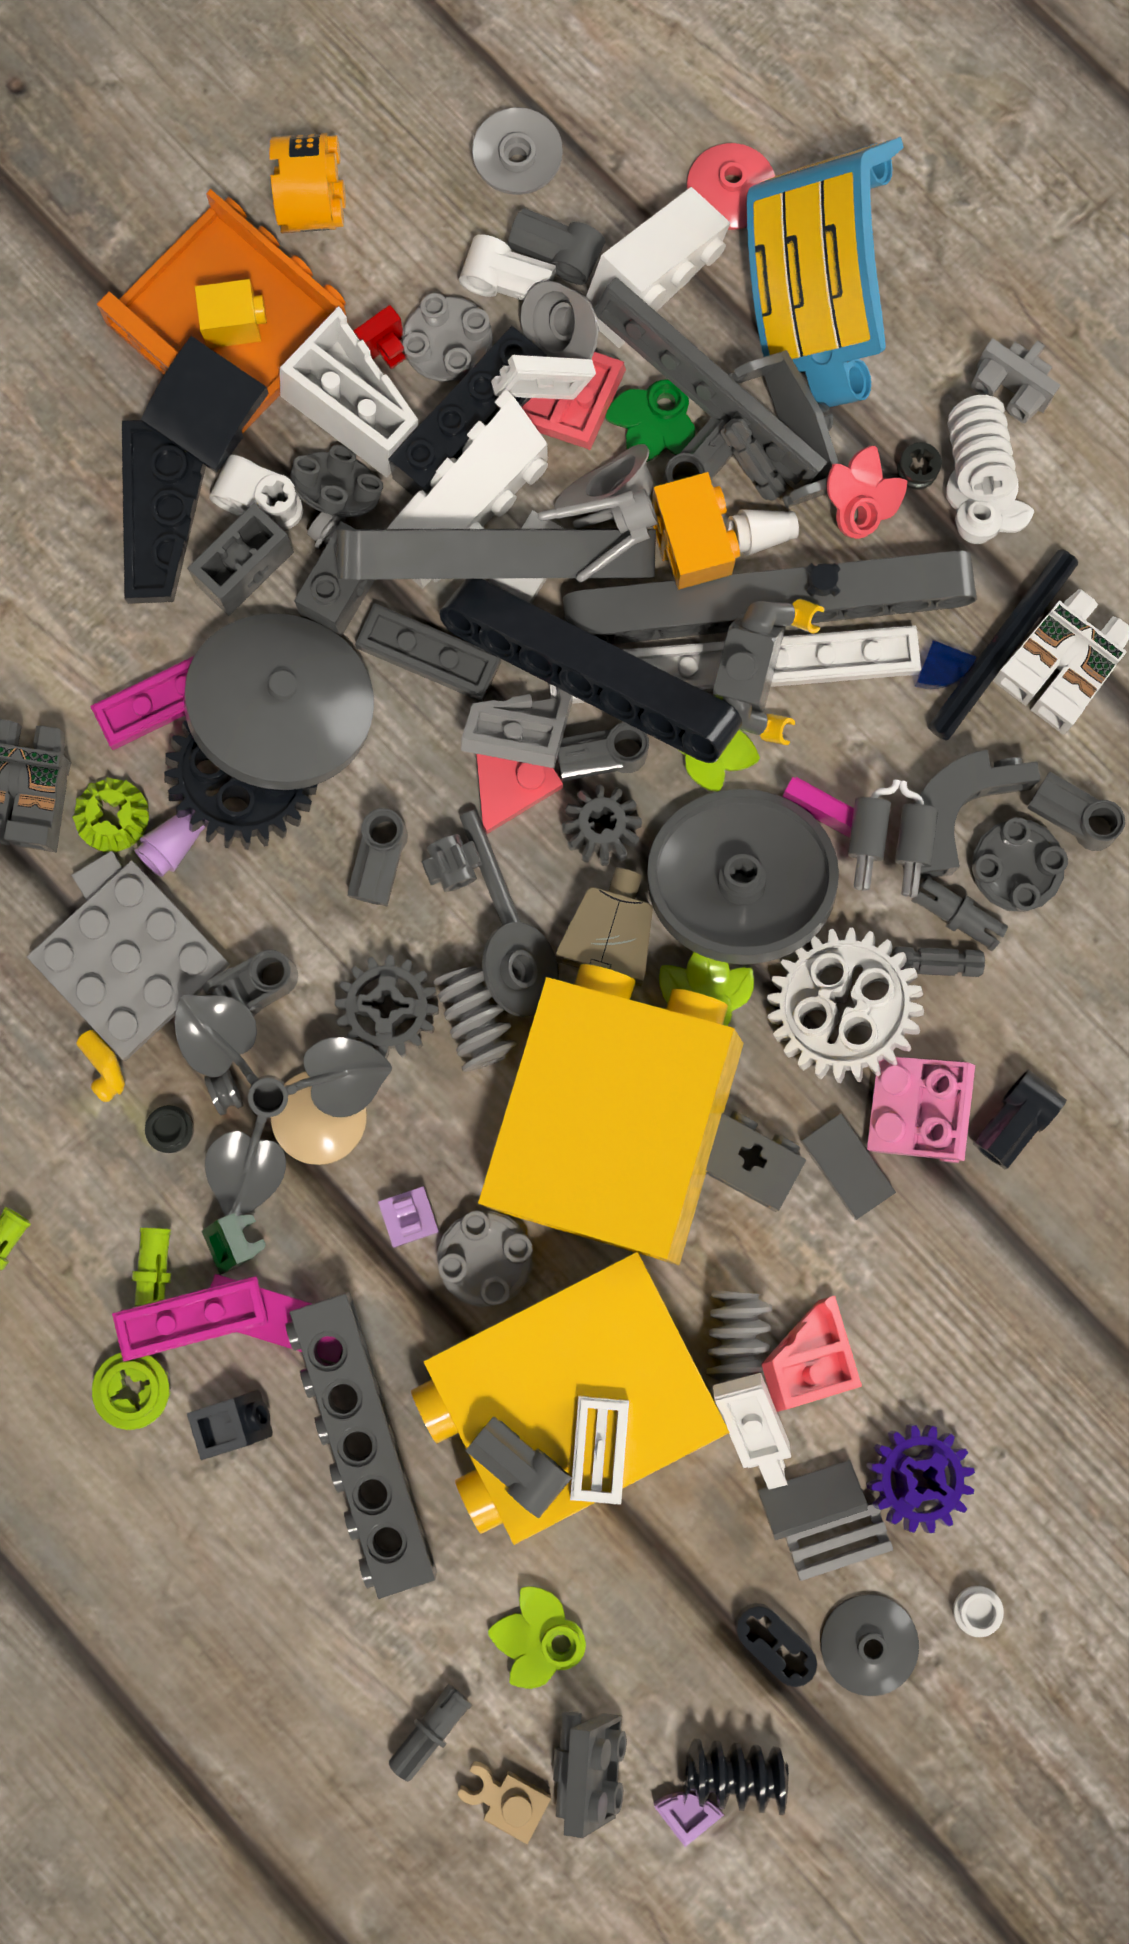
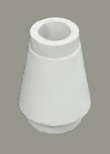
M741 509L737 515L729 516L727 521V531L734 530L740 552H743L746 556L787 542L790 539H796L799 534L798 519L794 511Z

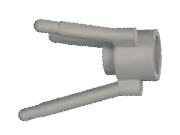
M645 488L634 493L630 490L618 496L542 511L538 514L540 521L600 511L576 519L573 523L574 527L582 528L614 518L621 534L630 531L631 535L578 573L576 576L578 582H583L594 573H597L633 545L650 538L647 528L657 525L658 520Z

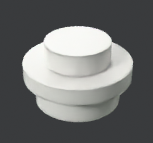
M971 1586L964 1589L957 1596L953 1606V1614L957 1625L965 1633L974 1637L991 1635L999 1628L1003 1620L1004 1611L1001 1600L993 1591L983 1586Z

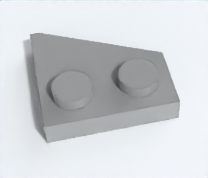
M558 689L557 698L533 702L531 695L527 694L515 696L506 701L491 700L472 703L462 735L461 751L554 768L572 706L573 696Z

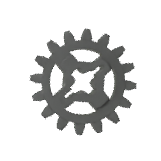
M393 955L387 956L385 966H378L375 959L370 957L368 958L369 970L363 973L356 966L351 968L356 978L353 984L341 981L339 986L348 995L346 999L335 1000V1006L346 1011V1015L337 1019L339 1027H352L346 1038L362 1039L363 1043L373 1048L378 1047V1051L386 1059L390 1049L396 1048L399 1055L403 1058L406 1056L405 1045L409 1042L418 1048L423 1046L418 1036L421 1031L427 1033L434 1032L435 1028L427 1021V1017L438 1015L439 1008L428 1004V1000L435 997L437 992L435 987H422L428 978L424 970L414 976L411 974L413 969L411 960L407 959L399 968L396 967ZM379 978V985L368 995L360 994L367 984ZM399 979L407 982L415 990L418 1000L402 995L399 991ZM391 996L395 1005L402 1006V1008L392 1010L389 1018L384 1019L381 1012L372 1007L384 1004L385 997ZM357 1015L370 1017L376 1023V1037L366 1032L360 1026ZM415 1020L414 1024L405 1033L395 1037L396 1028L404 1021Z

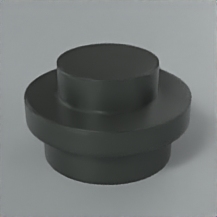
M172 1105L162 1106L154 1110L147 1118L145 1124V1136L148 1143L154 1149L163 1153H176L184 1149L190 1143L194 1132L193 1122L189 1114L183 1109Z

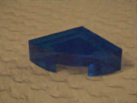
M933 640L915 686L923 689L948 687L966 675L975 662L976 656Z

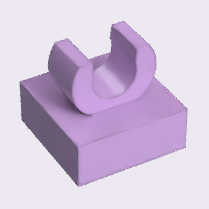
M424 1186L378 1202L393 1248L439 1233Z

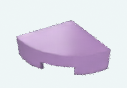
M683 1792L665 1795L653 1803L655 1809L684 1847L724 1816L719 1806L710 1799L707 1800L705 1807H700L696 1793L692 1792L689 1793L685 1804Z

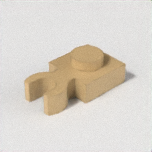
M473 1761L470 1772L481 1777L483 1786L477 1791H472L461 1785L457 1795L463 1802L470 1805L481 1803L488 1805L484 1821L528 1845L551 1800V1794L510 1771H507L504 1779L499 1783L493 1779V1774L488 1766L481 1762Z

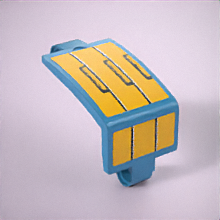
M901 137L881 143H874L820 162L790 170L751 186L747 193V230L751 284L763 357L787 350L799 372L805 371L810 391L817 403H825L829 408L866 400L871 391L872 381L867 365L860 358L877 355L886 348L875 262L870 189L886 185L890 182L893 171L891 158L904 148Z

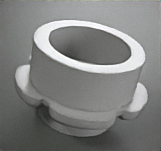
M323 512L318 515L307 532V535L316 542L315 547L317 549H321L329 543L340 522L344 523L346 517L334 516Z

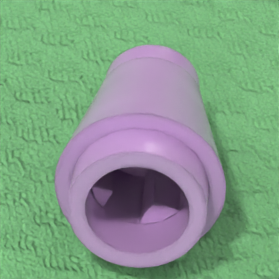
M191 814L181 818L175 815L140 838L142 844L135 849V852L143 863L158 876L163 877L168 871L174 872L200 835L199 833L205 829L203 825L194 832L189 830Z

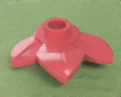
M868 446L861 449L850 460L848 467L842 464H833L827 479L829 499L837 508V525L845 536L855 539L868 536L878 528L881 520L894 516L904 499L907 489V480L883 478L876 446ZM856 509H858V518L854 521V514Z

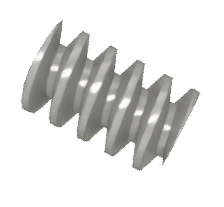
M477 966L459 969L433 980L434 985L447 986L438 994L440 1002L455 1003L444 1012L446 1020L461 1021L451 1029L450 1034L452 1038L467 1039L457 1047L456 1052L458 1056L473 1057L462 1067L463 1072L477 1070L502 1061L507 1057L506 1054L517 1046L516 1040H501L500 1036L510 1029L511 1025L510 1022H495L494 1018L504 1009L498 1004H489L488 1000L492 995L488 987L483 986L482 982L485 980L483 968H477Z
M712 1290V1297L724 1302L725 1306L710 1311V1316L722 1321L723 1326L710 1329L709 1336L721 1341L722 1345L708 1349L707 1355L721 1362L719 1366L706 1369V1375L718 1380L719 1383L763 1372L761 1365L763 1361L756 1359L755 1355L769 1351L770 1345L757 1339L756 1335L771 1331V1325L758 1319V1315L772 1311L771 1304L759 1299V1296L763 1294Z

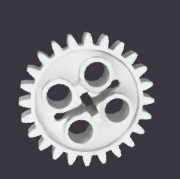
M849 928L845 940H839L834 929H830L828 943L822 944L814 936L811 939L812 950L807 952L801 947L795 951L799 958L796 963L782 959L781 964L788 973L787 977H772V982L781 990V993L770 994L767 997L771 1005L780 1009L768 1014V1019L771 1024H783L773 1035L777 1042L790 1040L783 1050L786 1056L790 1058L801 1052L798 1061L800 1069L804 1071L813 1063H816L815 1074L819 1079L826 1075L829 1068L833 1069L837 1083H842L846 1070H852L857 1082H862L863 1068L869 1066L876 1076H880L879 1061L885 1059L888 1063L896 1066L898 1063L893 1050L896 1047L908 1052L911 1050V1046L904 1035L905 1033H920L919 1026L910 1020V1017L924 1015L923 1006L911 1001L923 996L921 986L908 985L918 977L915 968L901 970L907 961L904 952L890 957L893 948L890 940L887 939L877 948L875 947L874 933L871 931L860 942L857 941L854 928ZM829 967H839L844 970L841 980L836 984L825 985L819 981L822 972ZM856 967H862L863 972L859 975L851 991V998L855 1008L846 1007L841 1017L837 1040L834 1044H829L828 1039L840 1019V1012L836 1003L846 1002L850 993L854 970ZM873 982H884L889 986L887 994L879 1000H869L864 997L866 987ZM822 1010L827 1013L826 1021L821 1027L808 1029L803 1026V1020L809 1012ZM858 1025H865L872 1029V1035L867 1042L856 1045L847 1041L848 1033L852 1028Z

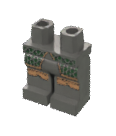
M0 719V844L10 845L11 843L17 847L57 853L67 775L69 776L71 762L64 756L65 733L59 728L36 726L33 747H20L18 745L22 726L13 721Z

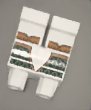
M1081 589L1077 590L1064 603L1059 600L993 680L994 683L1026 706L1056 668L1061 671L1031 708V711L1063 735L1073 726L1118 662L1126 654L1127 651L1123 648L1129 639V625L1120 618L1112 616L1101 631L1086 621L1098 604L1095 599Z

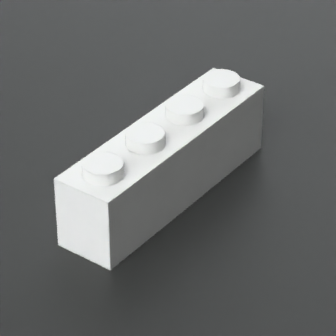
M505 389L495 401L500 410L487 425L478 421L467 434L469 440L466 442L462 451L463 454L459 459H449L447 457L436 470V474L431 481L433 489L427 495L423 490L418 491L387 529H485L483 526L494 515L501 517L512 507L517 498L515 493L526 482L532 485L543 475L548 466L546 462L548 460L547 442L509 391ZM441 579L412 580L423 589L431 580L438 582Z

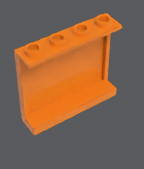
M210 189L206 193L210 208L120 299L109 291L97 303V306L105 323L165 375L190 336L206 345L200 331L195 286L250 279L254 295H263L267 323L259 324L261 342L210 348L267 387L269 394L241 430L244 433L280 396V367L338 306L346 315L344 308L346 302L331 285L326 284L322 287L312 278L313 274L310 268L298 256L292 255L289 258L279 249L280 245L276 238L265 227L259 226L256 229L246 220L247 216L243 209L233 199L227 197L223 200Z

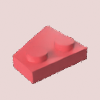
M594 352L591 358L596 374L574 400L531 398L521 407L539 433L591 450L607 410L626 371L624 361Z

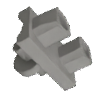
M992 338L977 364L978 371L971 387L981 395L993 396L1000 385H1003L1015 394L1006 410L1021 423H1026L1038 411L1045 412L1061 385L1047 376L1052 366L1039 358L1046 345L1037 341L1028 351L1017 342H1014L1010 349Z

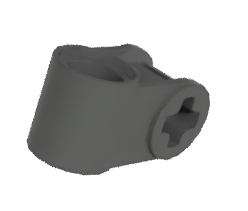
M264 950L236 967L217 974L208 980L202 988L205 994L233 997L243 1003L255 1016L264 1007L289 994L295 988L298 982V971L296 965L284 954L276 950ZM273 962H281L284 967L282 980L272 986L266 985L263 980V972L266 966Z

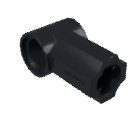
M1028 1069L1006 1093L1002 1100L1004 1105L989 1121L973 1145L991 1162L999 1165L1004 1170L1008 1169L1037 1131H1043L1053 1121L1067 1100Z

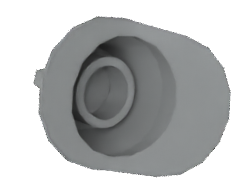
M553 281L535 284L526 294L521 309V325L523 334L527 339L547 354V357L592 358L597 346L599 327L594 307L585 295Z
M638 444L627 449L611 462L573 482L558 497L554 508L614 497L630 490L634 493L644 488L652 502L653 488L658 486L645 465L650 450L645 444Z

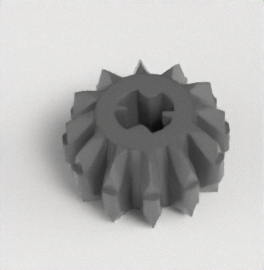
M599 784L595 787V799H591L587 792L581 790L577 793V798L582 807L567 804L565 813L574 820L562 823V832L575 834L568 841L570 851L577 850L584 845L586 846L582 853V861L588 863L592 859L594 852L600 853V864L607 866L609 864L610 851H613L618 859L624 860L627 857V852L623 844L637 846L639 837L631 832V830L642 827V818L629 816L637 806L634 800H628L621 805L619 804L622 797L621 789L615 788L611 797L606 798L604 797V787ZM603 817L609 818V828L614 829L605 828L601 834L595 833L594 822H600Z

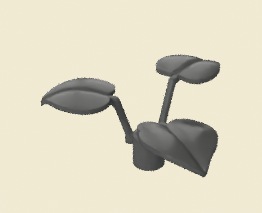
M183 995L177 1004L175 1032L179 1048L187 1063L203 1075L219 1077L234 1062L251 1084L248 1093V1103L251 1109L258 1115L252 1136L250 1137L241 1131L225 1133L212 1143L205 1158L207 1181L218 1199L225 1216L233 1213L239 1216L254 1210L263 1204L281 1184L286 1170L284 1150L277 1142L260 1140L266 1119L279 1115L285 1109L288 1095L311 1087L312 1101L320 1111L332 1117H348L363 1110L373 1100L382 1083L392 1071L391 1063L373 1047L350 1038L330 1037L315 1043L306 1051L303 1063L309 1078L290 1085H285L280 1078L272 1075L258 1078L240 1056L253 1047L257 1036L255 1018L243 1003L234 998L220 995Z

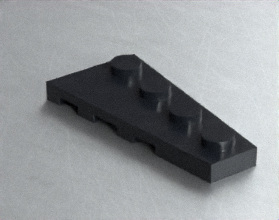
M142 420L122 421L124 599L128 604L174 602L206 466L142 423Z

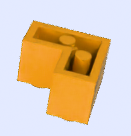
M709 472L655 486L653 488L652 505L658 524L652 526V528L656 529V541L662 561L669 560L678 590L732 575L735 558L740 557L739 544L734 530L726 531L722 514L727 513L725 498L720 486L713 487Z

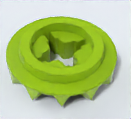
M106 777L102 781L89 783L82 795L76 798V807L72 818L78 835L89 846L103 852H119L133 846L143 836L149 821V808L143 794L130 782ZM101 800L109 803L113 808L121 805L122 809L117 813L118 822L122 827L120 830L107 820L99 823L98 819L103 816Z
M115 1354L99 1367L92 1383V1400L98 1414L108 1424L124 1430L140 1429L154 1422L164 1413L171 1394L168 1372L164 1370L155 1357L150 1355L123 1362L122 1354ZM123 1370L127 1376H130L133 1382H145L147 1380L150 1382L149 1385L144 1386V1390L138 1393L140 1399L138 1403L141 1409H139L138 1404H134L131 1398H120L114 1401L113 1397L120 1394L119 1391L126 1387L124 1381L126 1377Z

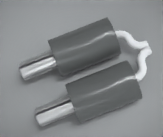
M893 780L890 787L875 790L871 797L855 798L848 856L857 859L853 887L859 891L861 887L862 891L869 890L873 862L884 860L891 802L879 799L878 797L894 793L900 785L902 794L914 799L917 803L903 805L895 861L897 864L905 866L901 894L905 897L913 898L918 896L921 868L931 867L938 809L924 805V801L919 794L908 790L906 781Z

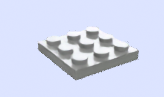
M132 860L27 956L32 964L124 1061H127L175 1016L178 1001L183 995H198L203 990L202 986L208 980L223 972L230 965Z

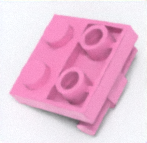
M896 1057L898 1063L896 1066L888 1063L885 1059L879 1061L881 1075L875 1078L867 1150L876 1153L937 1158L940 1161L950 1163L964 1161L975 1065L969 1062Z

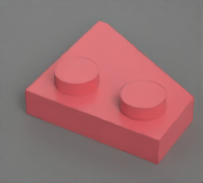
M476 754L482 821L487 834L563 788V783L554 768Z
M835 1296L818 1300L761 1364L769 1393L777 1412L862 1387Z

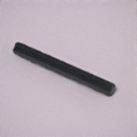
M1064 549L1056 552L929 724V730L934 735L945 741L951 738L1078 566V559Z

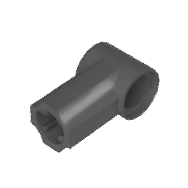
M523 208L521 212H518L513 222L508 246L510 249L528 257L556 265L555 274L561 279L572 284L584 285L587 283L606 241L599 231L587 224L572 222L567 226Z
M712 417L684 450L670 459L661 485L673 482L674 476L692 477L709 472L710 479L712 480L734 455L732 453L734 447H728L721 436V428L727 422Z
M622 722L613 729L562 738L557 756L562 781L616 771L621 773L638 771L647 759L649 749L648 735ZM622 739H631L639 745L640 751L632 757H624L616 751L614 746Z
M1050 771L1027 807L1030 811L1075 836L1079 844L1091 851H1102L1108 848L1123 832L1126 824L1125 815L1121 807L1115 802L1098 800ZM1093 816L1104 818L1110 826V834L1099 835L1095 833L1089 825V818Z
M379 808L371 811L363 820L361 829L362 839L347 896L375 905L388 906L401 852L408 841V832L405 824L396 812L387 808ZM383 822L395 824L397 826V834L391 842L379 844L374 841L373 832L376 826Z
M495 1416L492 1417L465 1450L506 1485L504 1489L508 1494L537 1518L543 1515L572 1479L548 1455L538 1448L533 1450L520 1436Z

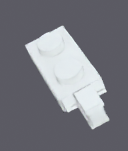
M757 1373L713 1385L716 1405L730 1432L729 1435L743 1468L759 1466L769 1490L787 1485L783 1459L791 1458L790 1443L762 1374Z

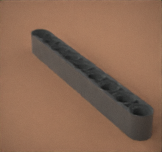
M949 551L836 563L841 569L838 572L839 578L836 586L841 591L835 597L832 594L827 596L815 594L811 597L806 592L809 588L808 580L810 573L806 570L807 567L732 574L678 590L675 580L581 590L565 595L562 601L566 622L610 644L725 633L728 632L730 625L740 614L744 615L747 607L757 601L793 604L798 599L806 600L825 609L824 612L817 611L812 617L811 623L958 608L974 603L977 600L971 553L967 551Z

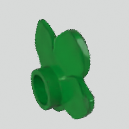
M668 379L654 382L647 390L629 389L621 393L611 403L605 417L609 423L628 429L626 434V450L638 444H645L650 451L646 462L660 455L665 447L674 455L680 454L695 437V426L687 415L689 398ZM662 398H667L673 402L674 407L670 410H662L657 402Z

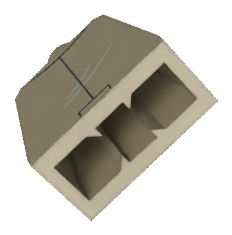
M615 868L608 891L595 887L587 889L557 949V962L579 968L580 964L607 968L633 978L635 985L642 987L646 971L653 905L636 900L642 875L631 870Z

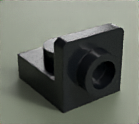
M259 1390L187 1413L200 1460L252 1445L273 1435L270 1425V1413L268 1407L263 1402Z

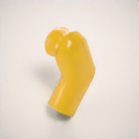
M95 1030L86 1031L78 1038L76 1045L101 1075L92 1082V1091L101 1101L110 1102L117 1093L121 1095L124 1090L125 1080L115 1053Z

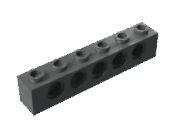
M346 1292L290 1311L292 1321L285 1323L287 1335L293 1351L301 1349L307 1368L300 1370L302 1384L307 1397L316 1396L321 1415L314 1418L316 1429L322 1445L330 1444L336 1462L329 1464L330 1474L337 1493L343 1491L346 1493L350 1510L344 1512L345 1523L351 1540L360 1539L365 1558L359 1559V1567L366 1588L375 1587L377 1597L381 1599L435 1581L437 1569L351 1293ZM330 1336L336 1338L341 1343L343 1355L340 1361L327 1363L318 1356L317 1345L321 1338ZM347 1384L355 1389L358 1401L354 1408L342 1410L333 1403L332 1390L336 1385ZM359 1431L367 1434L372 1441V1452L364 1457H357L351 1454L346 1446V1439L350 1433ZM370 1479L379 1480L387 1489V1498L378 1504L367 1502L362 1497L361 1484ZM384 1527L394 1528L402 1537V1545L394 1551H385L376 1543L375 1533Z

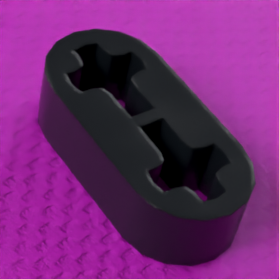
M760 1603L749 1604L740 1610L735 1622L738 1638L782 1683L792 1687L804 1686L813 1679L817 1670L816 1655L810 1646L779 1615L765 1604ZM751 1616L757 1620L762 1619L764 1616L769 1618L766 1627L775 1637L770 1645L758 1634L752 1639L746 1636L750 1631L746 1622ZM782 1645L793 1655L798 1654L800 1651L806 1653L802 1657L805 1669L800 1674L794 1669L787 1674L783 1672L787 1664L777 1652Z

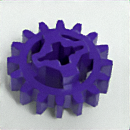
M908 1424L905 1429L906 1437H903L897 1431L891 1430L888 1432L891 1445L886 1447L876 1444L874 1447L875 1451L881 1456L879 1463H867L868 1469L877 1472V1479L866 1483L867 1489L880 1492V1496L873 1502V1506L879 1510L889 1507L890 1510L887 1513L886 1521L896 1525L904 1517V1530L913 1533L918 1528L919 1522L924 1532L935 1533V1520H938L945 1526H952L953 1520L950 1512L956 1510L965 1513L967 1508L960 1501L962 1494H974L975 1490L964 1484V1477L973 1475L975 1473L974 1468L962 1466L960 1462L966 1457L968 1451L960 1447L951 1449L955 1436L950 1433H944L937 1439L938 1433L935 1426L926 1425L921 1435L917 1425ZM913 1446H928L926 1450L922 1449L920 1454L915 1457L902 1453ZM946 1466H948L950 1474L949 1486L947 1485L944 1470ZM907 1467L924 1471L923 1477L934 1490L917 1486L918 1480ZM891 1470L895 1474L897 1486L894 1492L892 1491L890 1481ZM932 1500L938 1503V1505L926 1511H913L914 1508H919L923 1501Z

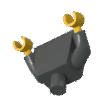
M798 599L793 604L757 601L750 604L745 614H740L730 625L713 695L737 710L742 718L740 730L760 735L761 739L766 742L781 745L790 744V741L783 738V728L786 724L795 726V721L789 717L774 714L766 715L764 710L786 626L792 625L813 634L817 633L820 627L811 624V620L817 611L824 612L825 609L803 599Z

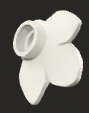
M956 470L952 472L947 483L946 498L957 511L955 521L958 532L964 540L970 543H985L994 538L998 532L1016 533L1021 531L1030 522L1034 509L1021 501L1015 500L1018 493V483L1009 495L992 501H976L966 497L959 490Z

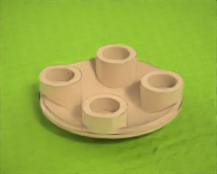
M306 1071L291 1078L285 1085L293 1084L302 1079L309 1078ZM307 1087L297 1091L295 1094L288 1095L285 1109L279 1115L271 1117V1124L277 1142L290 1156L307 1164L328 1165L344 1158L358 1145L366 1127L367 1109L365 1107L357 1114L348 1117H332L323 1113L314 1105L311 1098V1087Z

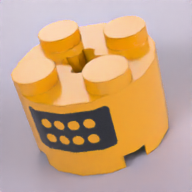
M327 133L272 137L270 140L269 159H278L279 166L274 167V175H270L276 220L278 226H281L280 232L324 231L344 227L343 208H346V193L344 181L338 180L337 164H340L338 136H328Z

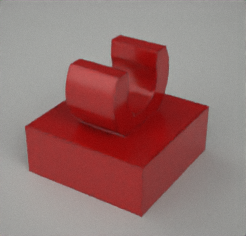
M388 305L353 330L360 341L363 340L369 348L371 358L375 359L381 355L390 369H393L406 359L402 353L404 346L400 342L403 333L401 318L391 305Z

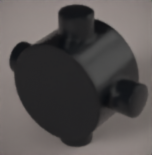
M811 563L806 568L810 573L808 580L809 588L806 592L811 597L815 594L818 596L832 594L835 597L840 593L841 590L836 586L839 578L838 572L841 570L838 564L822 563L815 566Z

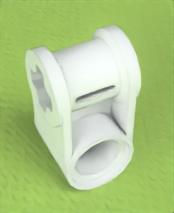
M229 455L209 496V499L218 507L238 516H241L255 503L282 530L291 529L296 526L301 520L304 511L302 501L296 494L293 487L294 484L289 478L262 468L252 461L237 455Z

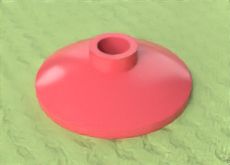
M725 143L711 147L695 160L688 174L687 189L692 187L731 222L728 230L747 228V193L749 188L775 177V173L769 161L757 150L743 144ZM735 175L741 180L737 183H730L725 179V176Z

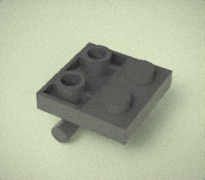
M562 1712L560 1747L555 1748L553 1780L558 1782L555 1816L564 1819L563 1835L584 1838L615 1819L616 1814L621 1810L624 1790L622 1783L618 1782L619 1762L623 1761L627 1746L626 1733L621 1731V1715L602 1713L581 1723V1713Z

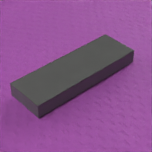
M375 603L355 643L356 648L480 702L484 701L502 662L500 658L477 646Z

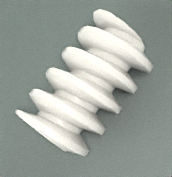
M974 395L964 399L950 412L947 422L950 431V441L953 447L952 454L955 460L954 466L959 490L966 497L976 501L1001 499L1009 495L1018 483L1015 471L1016 466L1012 457L1013 450L1010 443V434L1007 428L1008 422L1004 414V404L998 398L989 395Z

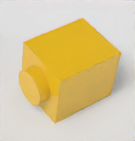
M250 279L195 286L200 331L208 348L261 342L259 324L267 323L263 295H254Z

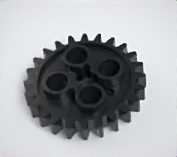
M186 720L182 723V731L186 738L173 735L171 746L177 752H168L165 756V764L174 768L164 772V782L175 785L168 790V800L182 801L176 808V816L181 818L192 815L189 823V830L191 832L198 830L203 825L207 827V842H211L219 833L224 835L225 848L229 849L234 837L241 838L244 849L249 850L251 837L257 836L265 847L269 843V832L273 830L277 836L282 839L285 838L287 833L285 822L298 827L302 817L297 810L310 811L312 801L305 795H316L318 784L301 789L274 790L247 784L228 775L221 769L213 774H205L197 769L196 766L200 762L209 759L195 742ZM220 788L218 793L213 796L206 795V791ZM235 797L242 799L248 807L240 812H232L224 807L223 802L226 799Z

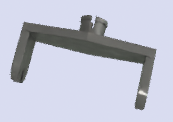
M787 350L750 361L734 369L735 372L728 375L738 384L765 376L778 419L827 461L826 465L811 481V484L789 493V496L782 498L785 507L788 508L827 494V479L833 464H839L829 434L833 426V414L823 415L824 412L830 410L829 406L822 402L817 403Z

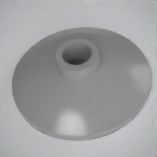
M521 107L503 109L488 117L478 128L472 146L473 162L480 177L492 188L513 195L532 193L547 185L558 172L563 154L561 137L554 124L541 113ZM514 155H522L526 160L512 162L510 158Z

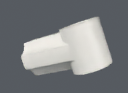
M476 235L469 249L459 282L465 289L480 296L493 297L498 292L524 301L526 294L535 284L544 281H554L556 265L512 252L505 242L493 236Z

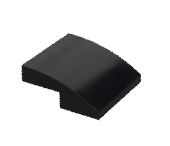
M190 336L157 386L141 420L142 423L217 473L244 438L241 430L269 393L265 385Z

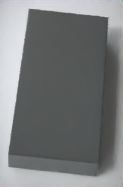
M841 1113L800 1141L854 1220L859 1219L896 1193Z
M851 1460L787 1480V1485L770 1490L766 1487L758 1490L759 1498L775 1541L868 1510L866 1499Z

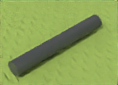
M477 810L462 814L460 820L469 842H474L481 859L482 866L479 868L501 924L521 922Z

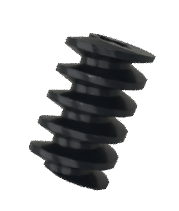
M694 1738L688 1749L685 1761L684 1804L690 1791L693 1790L696 1792L699 1806L705 1807L708 1797L712 1792L716 1794L719 1809H725L731 1794L736 1796L739 1811H745L751 1796L756 1798L759 1813H765L770 1799H775L779 1815H785L788 1798L787 1761L786 1763L784 1762L779 1747H773L765 1761L759 1745H753L745 1759L739 1743H733L725 1757L722 1744L719 1741H713L707 1755H705L701 1740Z

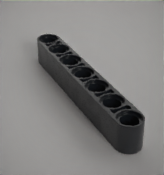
M465 579L440 610L439 616L443 625L457 637L705 763L716 762L742 726L741 716L727 702L483 579Z

